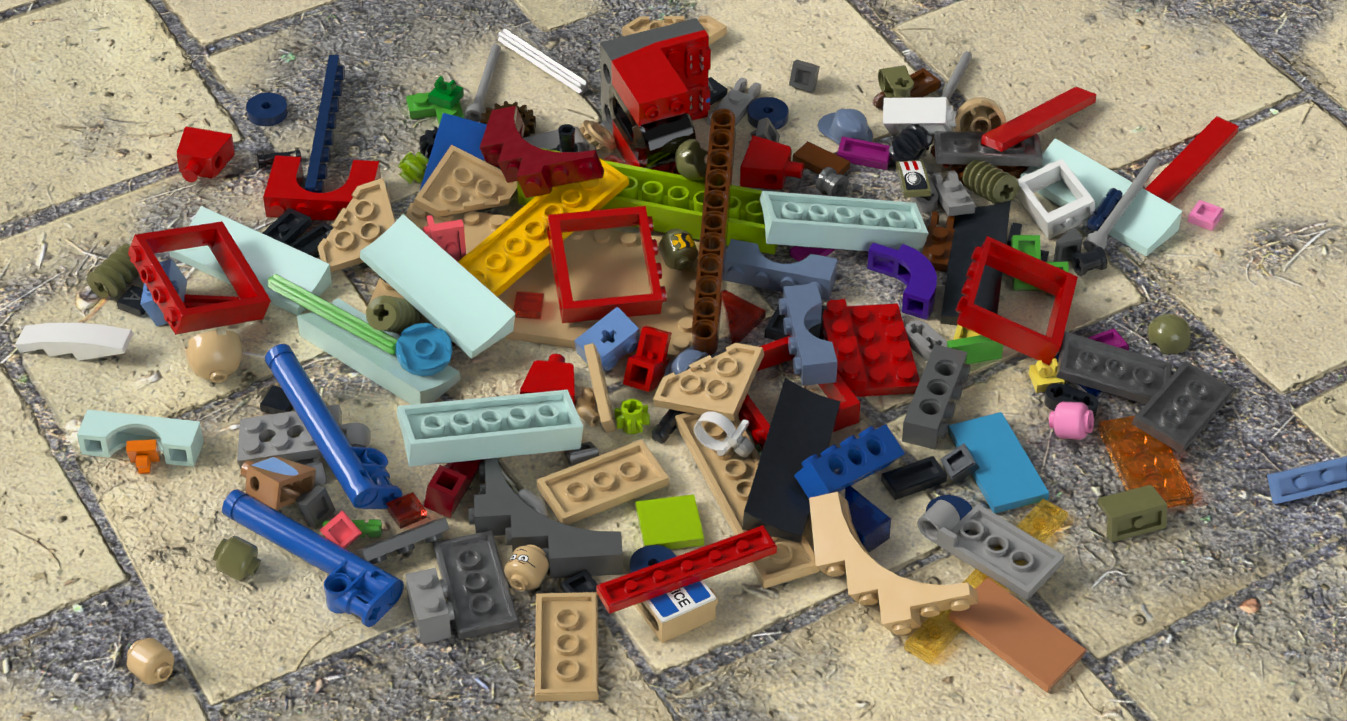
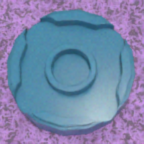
M429 323L414 324L406 328L396 343V356L401 367L409 373L418 376H432L443 371L450 363L453 353L452 341L447 332L442 328L433 327V324Z

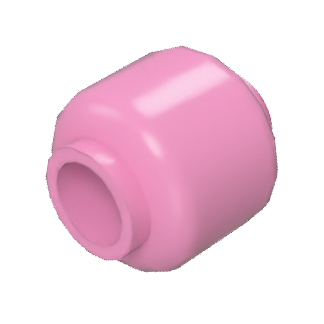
M1060 402L1055 411L1050 412L1049 426L1054 429L1056 436L1060 439L1082 440L1093 430V411L1089 410L1088 406L1082 402Z

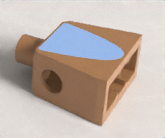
M273 456L256 463L247 460L241 467V476L246 478V494L275 510L296 503L295 499L303 492L309 493L314 489L315 468L281 457Z

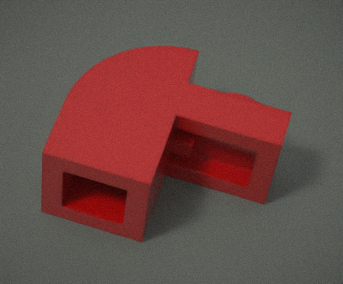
M647 325L642 327L637 352L635 355L628 357L623 385L650 392L658 387L664 377L670 359L667 358V353L672 335L671 332Z

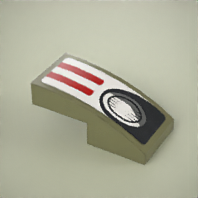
M922 160L896 162V172L900 178V190L904 198L931 196L929 179Z

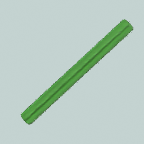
M278 274L268 278L267 286L274 292L390 355L396 354L397 338L384 331L373 329L369 323Z

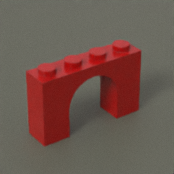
M275 156L263 196L266 217L279 218L291 208L311 217V220L335 221L343 208L346 209L351 202L352 194L357 186L381 179L379 161L353 160L349 178L342 187L331 192L314 193L301 187L304 178L301 157Z

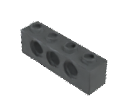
M934 344L903 422L902 442L936 450L939 439H945L948 429L946 421L947 419L952 420L956 407L954 400H960L963 390L961 382L962 380L967 381L971 365L966 364L967 352Z

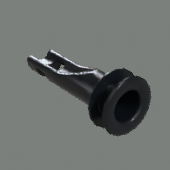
M300 150L264 154L262 151L263 155H258L257 153L259 169L260 165H265L266 168L267 164H273L275 156H291L290 154L295 153L296 157H301Z

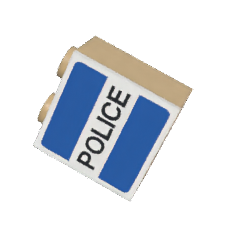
M702 580L634 606L659 640L664 643L715 620L718 599L715 592Z

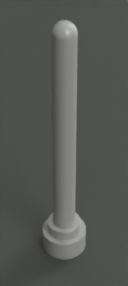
M497 44L491 47L474 103L467 106L464 114L465 119L480 123L481 114L486 113L483 105L501 52V47Z
M966 51L962 54L941 97H946L948 101L953 96L972 59L970 52Z
M1151 157L1099 230L1088 234L1083 241V247L1087 252L1092 251L1096 246L1103 249L1107 247L1108 234L1158 166L1159 159L1157 157Z

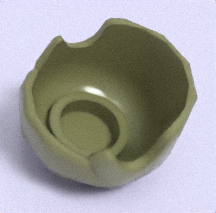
M688 139L682 143L676 152V167L679 173L688 180H705L707 164L704 159L708 151L701 148L700 143L696 139Z
M1167 313L1159 315L1148 325L1147 333L1150 344L1156 343L1163 354H1178L1186 351L1191 345L1189 324L1184 318L1176 314Z

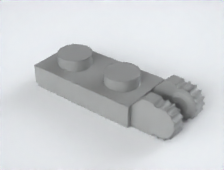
M740 77L735 83L734 89L728 92L707 117V124H711V116L716 110L724 108L731 110L735 114L736 126L748 112L749 104L759 96L761 84L754 82L749 88L748 94H745L743 92L747 88V79Z
M949 171L948 181L944 183L939 172L932 174V182L939 196L938 200L948 216L975 212V203L962 182L959 181L956 171Z

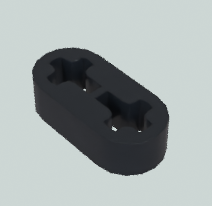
M1053 383L1046 388L1044 403L1049 409L1055 411L1060 402H1082L1088 406L1089 410L1093 411L1094 417L1096 416L1098 400L1094 395L1061 383Z

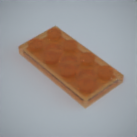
M1135 416L1099 421L1098 431L1126 491L1152 485L1167 503V508L1193 504L1194 495L1171 447L1132 425Z

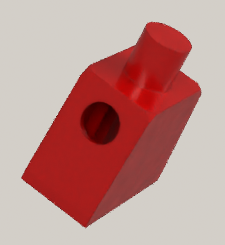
M188 126L184 128L177 149L179 171L188 182H195L198 177L215 178L235 155L232 134Z
M752 136L740 166V186L780 190L783 188L787 176L802 178L804 163L791 161L792 149L790 146L758 136Z
M561 354L550 355L548 361H534L520 388V394L568 390L575 406L574 365L566 363L564 356Z

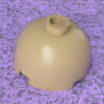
M975 97L967 100L959 107L955 117L957 125L955 126V132H989L1006 123V117L1002 108L994 100L986 97Z
M217 330L198 334L188 340V347H184L186 360L191 370L197 376L212 382L225 381L228 376L232 375L240 367L243 357L240 336L235 332L227 330L226 335H218Z

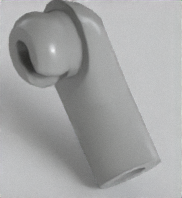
M528 489L519 490V494L516 495L533 510L549 518L545 501Z

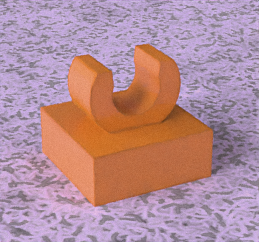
M157 440L127 441L126 452L130 462L136 463L138 473H151V462L161 461V450Z

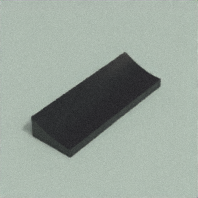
M1011 200L989 206L975 207V212L971 214L955 215L953 227L955 230L948 262L940 324L957 325L959 312L956 311L961 297L965 296L961 294V290L965 281L969 278L966 277V273L970 264L974 261L971 260L974 249L977 246L981 247L987 236L1006 244ZM987 265L984 266L974 301L975 305L995 314H998L1002 281L1001 271Z
M787 378L784 379L744 509L742 530L749 531L763 525L770 536L801 543L810 513V502L794 475L804 468L801 464L804 460L814 454H817L819 458L822 457L820 453L829 447L841 401L818 395Z

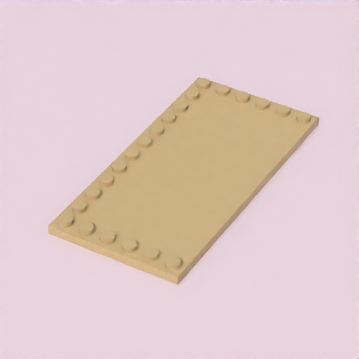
M410 203L405 216L423 231V227L427 226L426 216L432 214L414 206V203ZM476 211L441 217L432 215L435 224L462 219L465 232L466 255L512 217ZM596 229L575 231L563 241L573 301L651 294L640 234ZM651 236L652 239L657 240L658 255L655 256L656 263H661L662 279H659L660 286H665L667 302L662 303L661 314L628 318L639 328L640 334L642 327L645 325L672 333L667 358H670L669 362H671L684 350L693 346L692 321L698 256L693 265L686 270L671 269L666 266L659 250V243L662 237ZM695 242L699 255L700 242ZM550 253L498 296L503 303L516 313L513 332L505 336V339L576 349L574 340L600 321L562 323ZM379 278L370 302L374 298L383 295L398 298L404 297ZM421 314L420 323L433 324ZM636 349L634 352L630 353V354H625L624 356H632V355H635L636 352H637V349Z

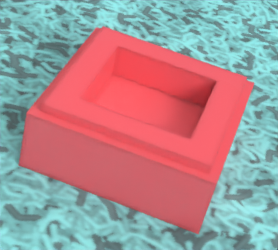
M343 510L320 529V532L328 540L345 549L363 534Z

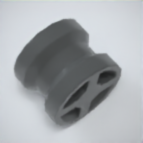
M827 167L819 174L815 187L822 193L827 192L828 196L841 197L848 187L849 180L848 177L842 174L838 175L835 169Z

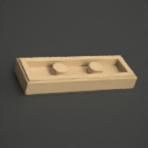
M594 343L584 345L601 424L606 433L616 431L615 429L617 428L600 354Z

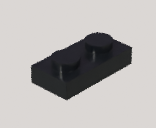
M289 208L262 234L289 245L312 226L311 217Z

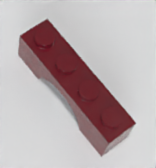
M485 459L446 463L445 466L439 465L427 485L424 507L451 519L478 473L479 463H484Z

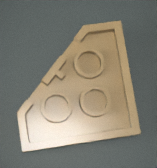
M639 16L622 27V36L686 20H684V16H664V20H649V16ZM699 16V22L709 35V45L727 34L726 25L710 16Z
M451 145L416 196L413 205L436 217L508 205L516 194L517 181L507 183L500 169Z
M383 178L357 186L352 194L351 202L346 209L343 208L332 224L333 229L326 239L323 238L318 245L320 259L330 264L331 273L363 263L364 261L360 259V251L379 238L396 222Z
M734 343L726 347V352L713 358L709 355L690 364V369L677 375L673 372L664 376L653 398L655 407L702 415L705 412H717L727 417L730 421H736L764 356L763 348Z

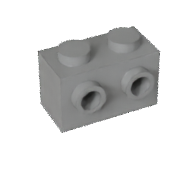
M436 568L405 574L408 600L420 643L450 638V621L455 620L451 601L445 602L444 597H448L445 579L439 580Z

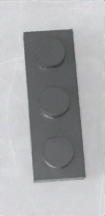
M437 518L356 550V553L371 564H376L388 559L386 554L397 550L398 554H402L415 549L414 543L425 540L426 543L439 540L443 538L442 532L450 528L446 518Z

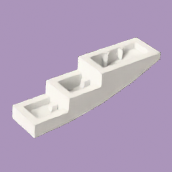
M44 323L24 326L15 346L20 353L44 349L49 357L72 353L77 361L125 353L134 333L130 329L100 324Z

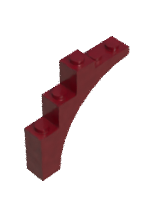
M516 106L492 110L480 144V150L487 163L494 167L500 166L507 183L519 182L525 198L551 194L552 187L603 178L605 171L596 150L555 152L538 148L523 139L525 125Z

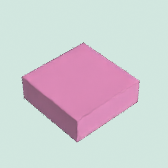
M1199 200L1190 212L1187 222L1213 231L1222 218L1224 209Z

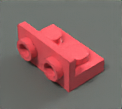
M432 215L426 216L427 226L423 227V232L457 262L466 255L465 232L462 219L435 224Z

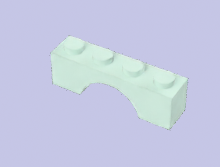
M88 409L77 433L82 455L110 458L116 451L125 447L127 441L156 439L161 452L164 454L166 464L191 467L195 466L204 442L199 421Z

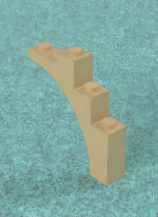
M834 492L809 498L816 567L831 577L842 576L846 571L848 595L858 604L874 605L879 600L881 623L891 633L904 635L910 633L911 629L921 627L920 615L923 617H933L939 615L940 611L948 609L963 611L969 609V605L979 603L978 591L969 583L950 585L920 583L900 577L880 566L873 560L861 543L852 523L848 501L840 493Z

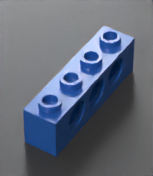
M887 424L877 429L872 425L859 433V438L852 435L839 444L840 448H837L836 444L820 453L822 457L819 458L817 454H814L801 463L804 468L794 476L807 497L811 498L840 492L890 466L905 453Z

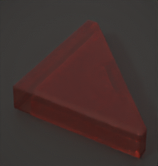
M725 289L723 290L722 301L732 344L739 343L766 318V310Z

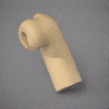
M587 387L578 396L575 408L578 415L591 427H596L601 420L599 414L594 410L596 404L594 390Z

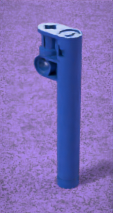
M279 344L271 348L266 353L265 362L352 505L358 509L382 510L397 504L402 497V491L398 486L392 485L389 480L390 474L386 470L388 465L387 457L375 448L352 447L291 347L287 344Z
M239 489L230 492L224 500L222 506L223 515L329 574L324 581L326 604L331 612L340 614L353 613L362 618L361 622L363 625L372 627L400 599L404 590V583L388 572Z

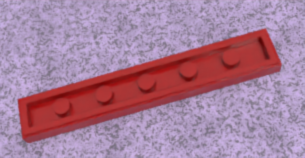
M1074 87L983 134L981 144L1003 152L1094 104L1097 94Z
M1216 116L1145 190L1170 204L1238 133L1239 126Z
M762 525L596 585V592L608 613L611 614L776 554L777 545Z

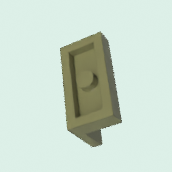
M1152 485L1098 498V506L1107 516V537L1111 542L1167 527V503Z

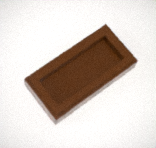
M808 141L793 154L792 161L804 163L805 168L817 174H820L827 167L835 169L838 175H844L850 169V161Z

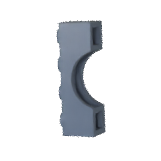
M731 239L726 252L724 281L782 292L784 291V286L817 283L821 299H830L837 276L836 258L810 254L804 260L796 263H776L761 254L758 244Z
M817 283L784 286L783 298H779L780 315H785L783 319L785 335L790 334L788 347L790 355L795 354L793 358L795 375H800L802 386L836 382L837 358L833 343L819 339L808 331L811 327L821 323L822 301Z

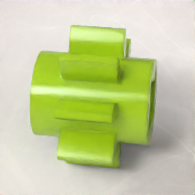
M419 151L416 155L411 152L407 153L398 165V168L402 170L399 175L409 184L413 180L419 184L423 181L427 168L426 164L429 159Z
M637 399L622 401L621 408H615L617 429L622 428L625 433L631 435L642 433L643 425H650L648 405H643Z

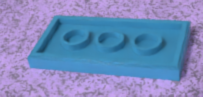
M1002 412L948 425V434L956 448L965 443L980 468L973 472L972 476L994 514L1048 500L1049 491Z

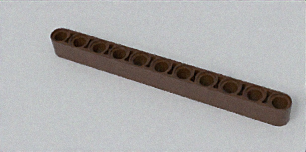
M724 108L716 110L711 116L692 321L693 350H698L702 353L707 352L708 356L717 351L719 342L736 139L735 114L731 110Z

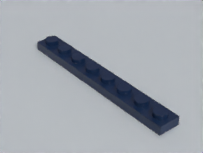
M329 55L305 183V190L314 193H325L323 180H327L328 176L326 163H330L331 159L329 146H333L334 134L332 129H336L337 120L335 113L339 112L338 96H342V82L340 80L345 79V66L340 65L339 55Z

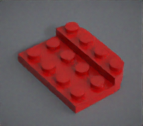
M845 299L828 301L823 312L820 336H824L825 341L833 343L837 358V372L848 387L854 391V395L866 397L914 394L920 379L898 303L847 306Z

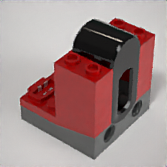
M697 18L600 42L602 124L613 135L616 147L627 165L681 175L676 167L677 149L688 139H696L692 121L708 117V110H710L708 73L711 70V49L709 47V35Z

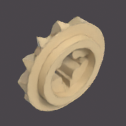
M585 120L581 124L580 131L591 145L604 153L613 152L616 148L615 139L603 125L589 120Z

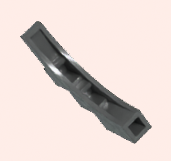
M498 458L485 459L484 463H479L480 480H485L486 484H480V494L474 495V507H468L469 525H475L476 533L492 530L493 536L506 535V546L512 545V551L519 546L530 544L541 548L546 553L545 556L549 562L550 579L569 578L584 570H587L591 576L623 574L621 532L594 531L554 521L533 510L515 494L501 472Z

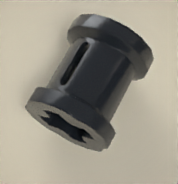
M1096 246L1092 251L1085 253L1075 252L1072 254V265L1078 276H1083L1087 271L1094 269L1104 270L1107 268V257L1102 247Z

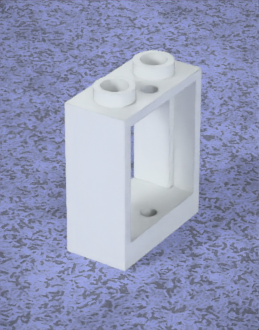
M946 97L884 98L883 124L891 135H899L903 129H906L911 124L923 126L930 135H934L936 131H952V127L957 126L955 121L957 112L954 111L953 105H950Z
M1063 159L1049 163L1043 168L1018 179L1019 189L1017 198L1048 240L1087 222L1090 216L1094 214L1095 200ZM1062 180L1077 200L1048 213L1033 193Z

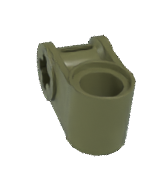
M905 65L878 70L879 86L886 98H911L910 94L914 87V82Z

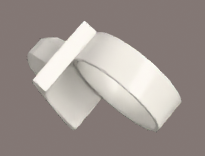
M705 412L694 426V433L697 439L707 448L717 451L718 456H723L732 447L734 452L742 457H747L754 449L753 443L746 436H742L749 425L748 420H743L736 430L733 423L722 414ZM709 421L720 426L727 433L724 441H719L709 436L703 429L701 422Z

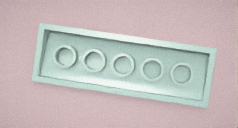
M1056 138L1042 154V167L1030 166L1020 176L1021 178L1026 174L1043 168L1049 163L1063 159L1095 200V209L1102 199L1107 197L1106 194L1111 188L1121 190L1123 196L1132 184L1131 181ZM1062 180L1037 191L1038 194L1061 207L1077 200ZM1141 188L1108 235L1142 255L1148 256L1179 231L1182 210Z
M762 191L760 197L765 222L766 244L869 251L872 243L899 250L901 245L905 244L922 253L928 236V231L917 204L912 202Z
M203 206L200 207L189 225L194 226L223 221L271 299L270 303L297 316L306 308L269 289L267 286L269 277L278 274L317 296H320L332 285L330 264ZM208 245L169 251L170 257L232 285Z
M404 214L379 238L360 251V259L438 329L442 328L445 330L451 341L471 359L513 332L516 313Z
M339 298L331 302L335 306L368 323L364 313ZM313 312L297 316L301 337L411 405L433 403L461 380L460 372L449 365L443 371L432 376L411 374L401 367L396 354L390 355ZM384 331L397 339L400 337L397 333Z
M568 390L397 406V418L404 439L409 467L576 450L581 447L583 424Z

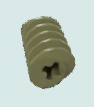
M974 160L968 164L963 173L965 187L993 204L1012 201L1018 193V180L989 162Z
M125 243L119 246L116 252H113L108 259H105L101 265L96 267L94 272L87 276L89 287L98 297L107 298L108 295L117 297L119 291H123L126 288V284L133 282V277L137 278L140 275L128 255L131 244Z
M383 295L374 298L369 303L366 310V319L375 330L402 333L406 328L414 324H420L421 313L405 298Z

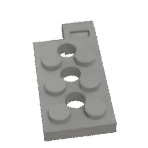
M340 405L327 406L352 447L370 448L371 431L366 425L362 423L342 424ZM296 411L240 419L237 455L240 469L247 460L256 463L274 456L297 461L323 457ZM301 433L299 437L291 438L294 434ZM272 437L271 441L263 442L265 439Z
M938 500L917 521L920 532L927 539L1026 600L1064 562V555L979 504L960 520V516L953 505L945 500ZM970 529L976 530L979 534L970 536L965 531ZM1000 545L1004 549L994 551L989 546ZM1025 560L1029 564L1019 566L1014 561Z

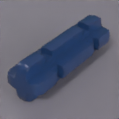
M1111 188L1107 192V197L1102 199L1093 212L1094 214L1087 221V228L1089 230H1099L1122 198L1123 193L1121 190Z

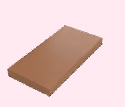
M988 577L975 589L978 591V604L969 605V609L963 611L952 610L949 614V620L1046 692L1086 652L1084 647Z

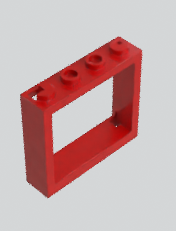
M646 206L548 215L546 230L562 323L601 320L616 307L627 317L661 314L662 303L667 302L665 286H660L659 279H662L661 263H656L655 256L658 255L657 240L651 237V232L654 230L652 216H647ZM639 226L651 294L573 301L562 233Z
M223 221L134 235L128 251V255L131 258L130 261L135 265L142 282L148 287L153 301L158 304L165 321H168L175 335L264 319L271 299ZM208 245L240 299L186 308L155 254Z
M987 236L981 247L977 246L972 254L971 260L974 261H972L966 273V277L969 278H967L961 290V294L965 296L961 297L956 311L959 312L956 324L1050 365L1062 344L1078 276ZM985 265L1055 296L1046 335H1042L974 304Z
M790 336L759 346L763 348L764 356L757 371L789 361L795 357V354L790 355L788 338ZM838 372L836 382L818 384L828 398L841 401L833 432L859 423L861 403ZM747 394L738 414L740 422L743 420L749 421L747 428L752 434L754 443L759 444L763 449L770 424Z

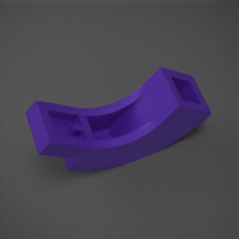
M872 243L868 252L867 269L902 281L907 286L903 292L902 313L928 320L934 309L937 275L931 262L922 253L905 244H902L899 250Z

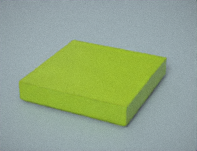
M694 494L635 501L643 547L660 545L668 549H678L704 545V535Z

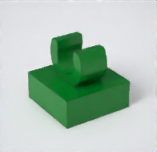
M440 76L434 83L435 88L428 94L429 103L451 110L464 96V89L457 86L454 80L448 83L444 81L443 76Z

